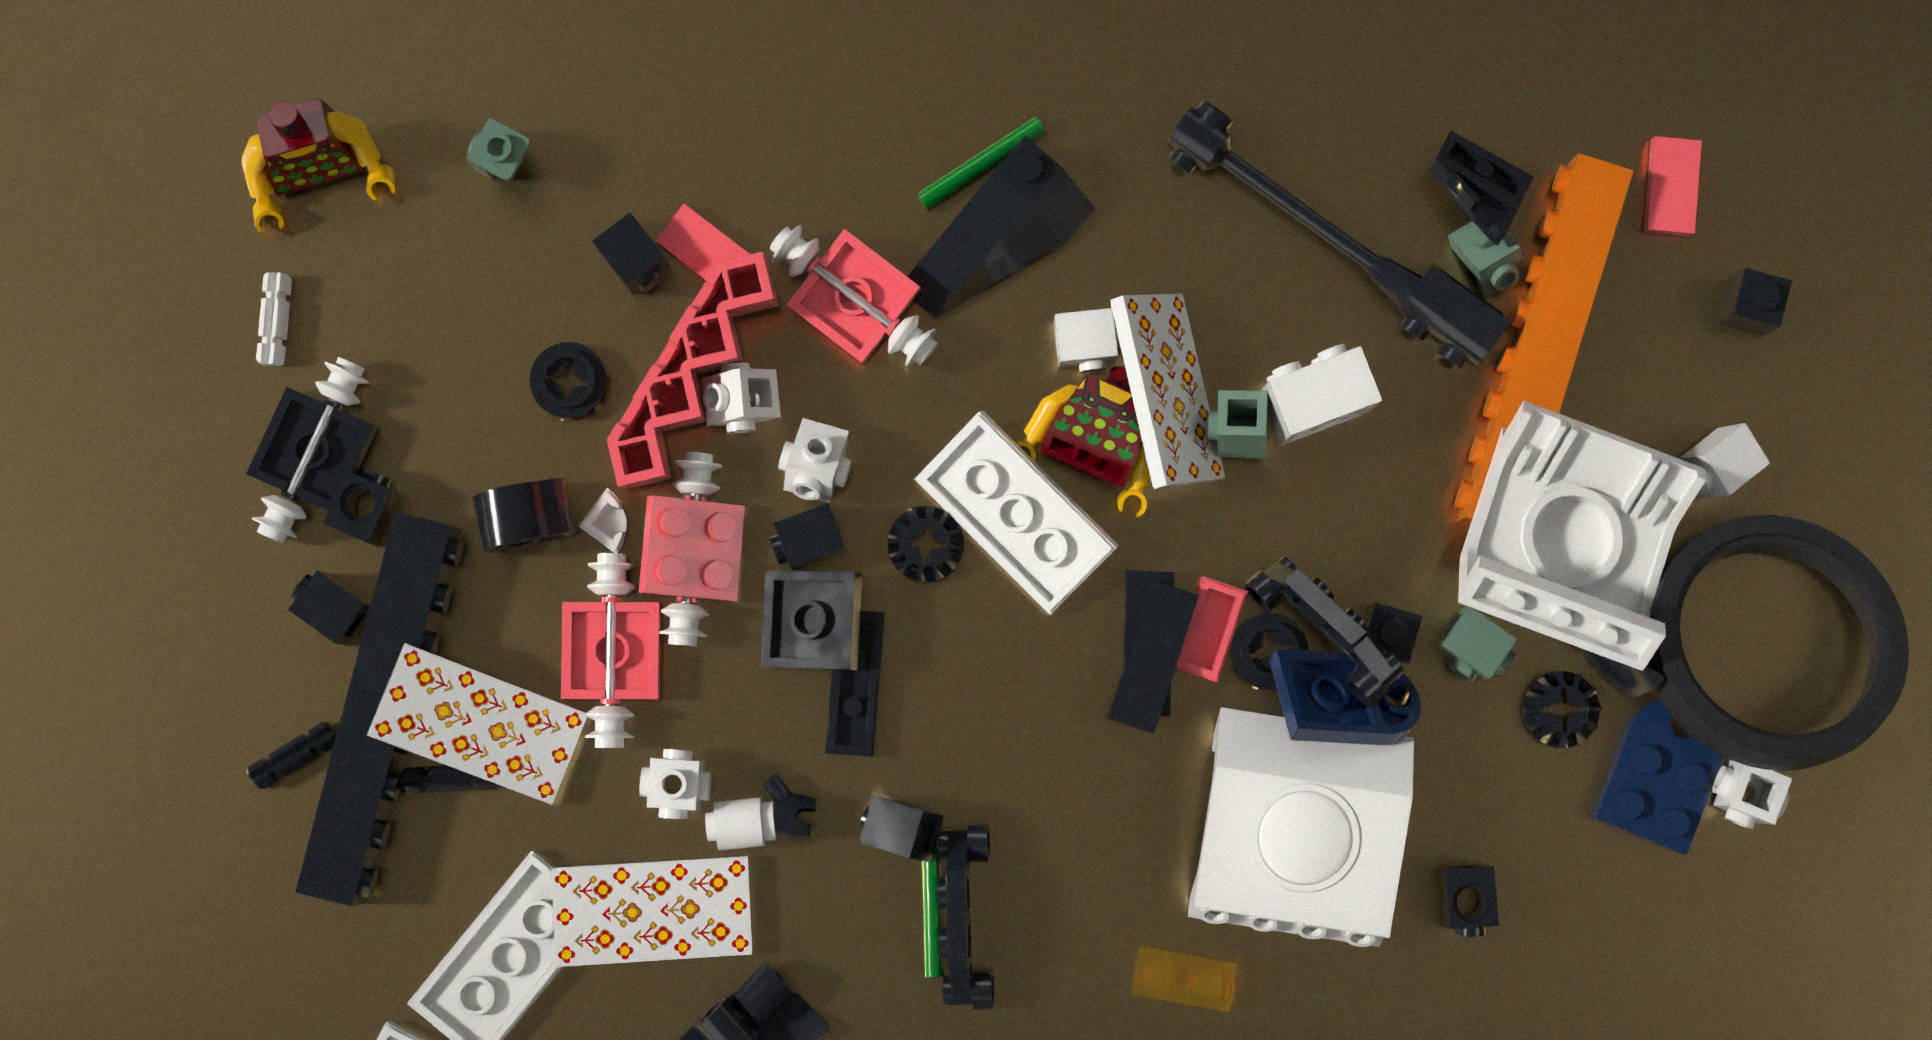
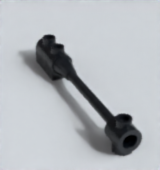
M1202 100L1198 107L1195 105L1191 106L1166 142L1169 147L1174 149L1168 157L1173 163L1190 174L1196 166L1205 172L1221 165L1367 270L1368 276L1399 308L1398 311L1405 315V318L1400 323L1404 329L1422 341L1430 333L1444 343L1439 353L1461 369L1468 361L1475 367L1479 365L1510 325V317L1435 263H1432L1424 275L1421 276L1383 254H1376L1232 150V132L1229 130L1234 121L1229 116L1205 100Z

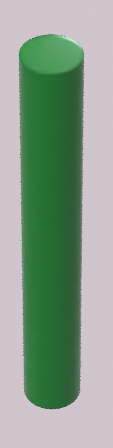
M1035 116L917 193L924 207L928 210L1003 161L1024 136L1033 141L1046 133L1042 123Z
M939 834L930 863L922 861L925 977L944 976V958L939 956V929L943 928V908L938 907L937 899L938 879H942Z

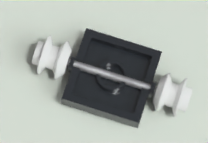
M340 357L337 358L335 365L328 362L324 363L331 371L328 380L315 382L320 393L330 398L329 400L324 398L323 402H320L286 387L246 472L251 477L281 489L280 495L284 496L283 498L277 495L261 498L268 507L266 513L261 517H252V520L260 523L257 530L258 533L283 544L287 536L298 538L291 529L294 521L307 518L302 507L293 503V501L299 503L301 498L329 511L347 471L357 474L378 427L343 412V406L338 404L342 403L346 406L360 404L361 401L354 394L357 385L370 383V381L362 378L364 368Z

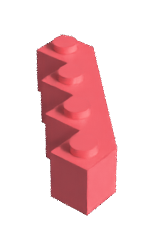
M763 252L717 262L713 265L705 278L706 282L691 306L689 305L670 335V340L660 357L649 369L632 397L634 399L620 422L616 423L607 438L618 487L629 490L673 479L662 432L706 422L705 406L698 375L719 370L725 364L744 363L733 317L779 306L769 261Z

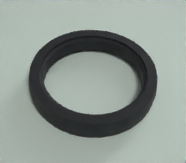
M1775 515L1742 517L1710 528L1687 543L1674 555L1662 571L1651 607L1650 618L1665 623L1666 637L1647 666L1664 677V681L1655 689L1667 710L1692 737L1710 750L1732 761L1760 769L1787 771L1811 768L1835 760L1856 749L1877 731L1892 712L1901 695L1908 671L1909 644L1905 620L1900 605L1883 575L1861 551L1845 539L1816 524L1791 517ZM1770 553L1786 556L1812 567L1841 590L1858 615L1868 647V673L1865 686L1856 705L1843 720L1828 728L1810 733H1775L1753 727L1738 720L1718 706L1706 694L1688 665L1682 647L1680 632L1681 611L1685 596L1693 580L1702 570L1717 561L1734 555Z

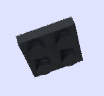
M766 571L761 667L858 671L862 573Z

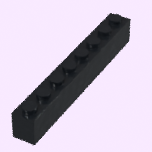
M399 512L394 514L295 893L352 907L363 904L365 897L371 898L378 879V869L373 868L377 849L383 850L388 841L391 823L385 821L389 803H395L401 791L402 774L398 773L402 754L408 755L410 751L370 737L367 733L404 643L436 655L440 634L434 632L438 615L439 613L445 614L452 594V586L446 585L451 566H458L464 548V539L459 538L461 529Z

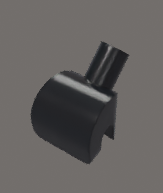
M778 773L773 775L762 786L777 804L774 810V819L779 831L783 836L793 841L811 840L812 825L798 822L797 817L801 812H815L816 799L802 794H793Z

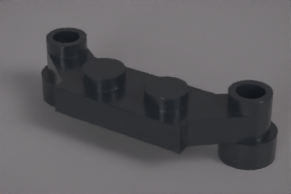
M1282 556L1264 573L1258 571L1244 583V587L1250 597L1268 613L1276 608L1284 599L1287 600L1357 666L1344 681L1353 695L1366 707L1372 708L1386 696L1385 689L1404 673L1403 666L1390 652L1384 650L1380 653L1367 636L1368 626L1354 610L1348 608L1344 611L1333 601V593L1322 580L1317 577H1313L1310 580L1286 556Z
M968 823V828L940 829L939 831L940 858H947L946 879H938L937 884L938 907L946 908L947 928L939 929L940 958H948V970L950 976H943L944 1005H972L973 1010L994 1009L993 970H973L970 862L990 861L989 823Z

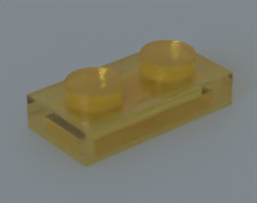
M1139 945L1131 995L1228 1012L1236 963Z

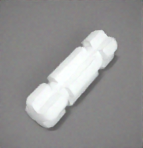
M267 272L263 276L262 292H265L266 298H261L258 336L262 338V343H257L256 360L258 363L266 366H281L285 362L286 347L282 345V340H287L290 302H287L286 296L291 295L292 279L288 274L281 272Z

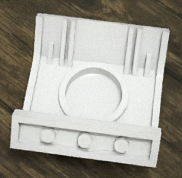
M1523 400L1509 427L1502 426L1460 555L1458 603L1643 671L1666 637L1665 623L1650 618V612L1672 538L1680 520L1706 481V469Z
M1221 707L1213 734L1214 770L1198 870L1189 898L1187 917L1202 919L1211 924L1229 923L1248 926L1261 932L1274 930L1299 934L1307 939L1324 938L1343 941L1357 947H1380L1384 937L1390 938L1413 799L1414 737L1406 736L1401 741L1391 745L1295 741L1290 739L1285 717Z

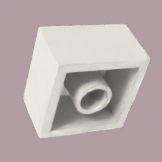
M1345 343L1336 345L1318 353V358L1312 360V364L1302 368L1300 362L1295 361L1273 370V375L1266 378L1267 384L1261 391H1267L1268 420L1279 447L1367 414L1383 401L1361 346L1347 351Z

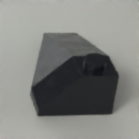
M1024 136L907 276L922 288L913 301L932 318L940 317L980 294L984 289L1006 276L1015 274L1025 268L1027 264L1065 245L1096 208L1065 170L1027 136Z

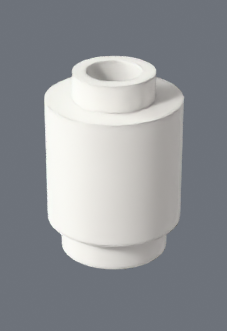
M761 797L714 802V812L705 813L708 842L716 841L720 851L765 846V841L777 840L774 802H762Z

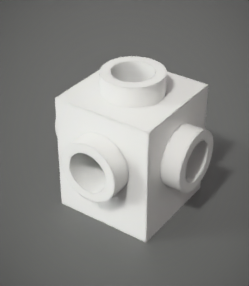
M730 363L721 366V373L702 378L703 403L707 426H726L728 434H742L756 431L755 423L781 417L775 369H751L749 363Z
M803 418L795 442L786 441L781 453L778 469L786 471L783 490L793 492L796 496L805 500L817 499L830 503L835 485L844 488L849 474L851 460L845 458L849 431Z
M664 749L663 758H650V768L642 767L639 788L640 796L647 797V807L659 808V818L688 819V810H701L702 801H709L711 772L704 771L705 761L692 760L693 751ZM672 774L678 776L682 782L681 789L676 794H671L665 789V779Z
M1730 760L1728 766H1722L1715 777L1712 792L1717 795L1713 806L1727 811L1724 818L1727 821L1748 829H1753L1755 823L1775 825L1777 819L1782 816L1787 807L1790 796L1788 789L1792 778L1777 773L1775 770L1750 767ZM1748 785L1751 790L1750 797L1746 801H1742Z

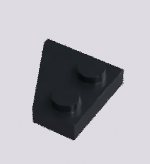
M1452 130L1447 135L1428 170L1486 237L1497 246L1506 235L1534 178L1529 173Z

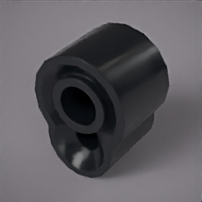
M562 478L507 485L481 492L472 497L485 553L515 550L576 534L565 482Z

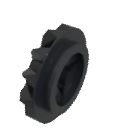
M562 342L548 347L536 358L530 372V389L537 404L549 414L562 419L583 417L585 413L599 405L600 399L607 388L605 367L600 358L588 347L575 342ZM573 361L575 376L588 384L572 387L570 394H567V399L564 400L563 386L549 379V377L565 376Z
M932 505L912 507L894 521L888 535V552L892 563L901 574L918 582H933L948 576L958 566L964 551V537L958 522L949 512ZM926 523L931 524L932 538L940 541V544H947V548L931 549L929 557H926L925 564H921L922 557L920 556L919 548L912 546V543H906L905 539L913 540V538H920L923 530L926 529Z
M1262 613L1245 621L1236 632L1232 640V663L1241 678L1258 689L1276 690L1272 669L1267 659L1250 658V654L1256 653V650L1263 647L1262 639H1264L1262 631L1266 632L1267 638H1270L1273 645L1280 644L1283 646L1289 644L1290 649L1287 650L1309 651V646L1303 630L1295 621L1278 613Z
M1554 671L1539 677L1529 687L1523 701V717L1531 734L1543 744L1555 748H1570L1585 743L1591 734L1598 729L1600 712L1603 709L1599 703L1596 688L1591 686L1582 675L1567 671ZM1562 688L1567 704H1575V707H1581V711L1567 716V723H1564L1565 731L1559 715L1543 712V708L1559 703Z

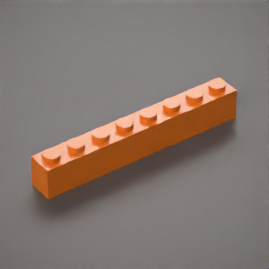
M1580 153L1568 165H1560L1552 186V191L1559 193L1554 210H1546L1538 232V236L1545 238L1540 255H1532L1524 277V281L1531 283L1526 300H1518L1511 318L1510 326L1517 328L1512 345H1504L1498 360L1496 370L1503 373L1498 390H1490L1484 405L1482 415L1489 418L1484 436L1477 434L1470 450L1468 461L1475 463L1470 481H1462L1456 495L1454 507L1461 509L1458 522L1467 525L1471 524L1502 426L1509 427L1523 400L1556 413L1560 412L1634 170Z

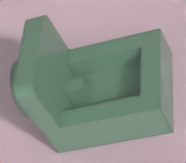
M489 117L483 129H479L472 138L466 160L476 172L492 180L497 176L505 181H511L531 146V141L523 134Z
M1472 221L1448 235L1450 247L1476 276L1478 290L1484 298H1488L1498 291L1509 289L1517 280L1524 276L1521 249L1508 233H1506L1497 246Z

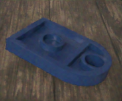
M1276 649L1269 660L1291 740L1391 745L1404 739L1419 719L1421 712L1420 697L1415 686L1404 673L1385 689L1386 695L1396 698L1402 707L1393 705L1386 697H1383L1375 706L1368 708L1353 695L1344 681L1357 668L1344 653Z
M1658 699L1641 707L1628 722L1592 818L1677 853L1687 855L1710 796L1715 777L1721 767L1723 756L1710 750L1690 734L1685 738L1676 736L1670 727L1672 715L1662 700Z

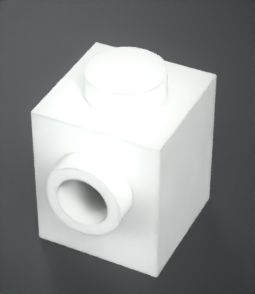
M1112 308L1055 314L1053 323L1059 369L1079 366L1080 373H1098L1108 370V363L1116 362L1118 357L1117 349H1121Z
M1746 423L1717 428L1679 458L1706 469V481L1698 492L1702 499L1731 495L1770 464Z

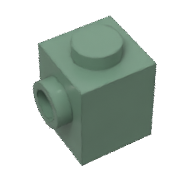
M1218 390V411H1209L1208 440H1217L1218 457L1267 458V391Z
M1465 606L1459 609L1434 645V648L1451 659L1448 664L1451 670L1472 682L1475 677L1479 680H1487L1493 674L1497 677L1502 676L1516 656L1511 651V648L1518 639L1476 609Z

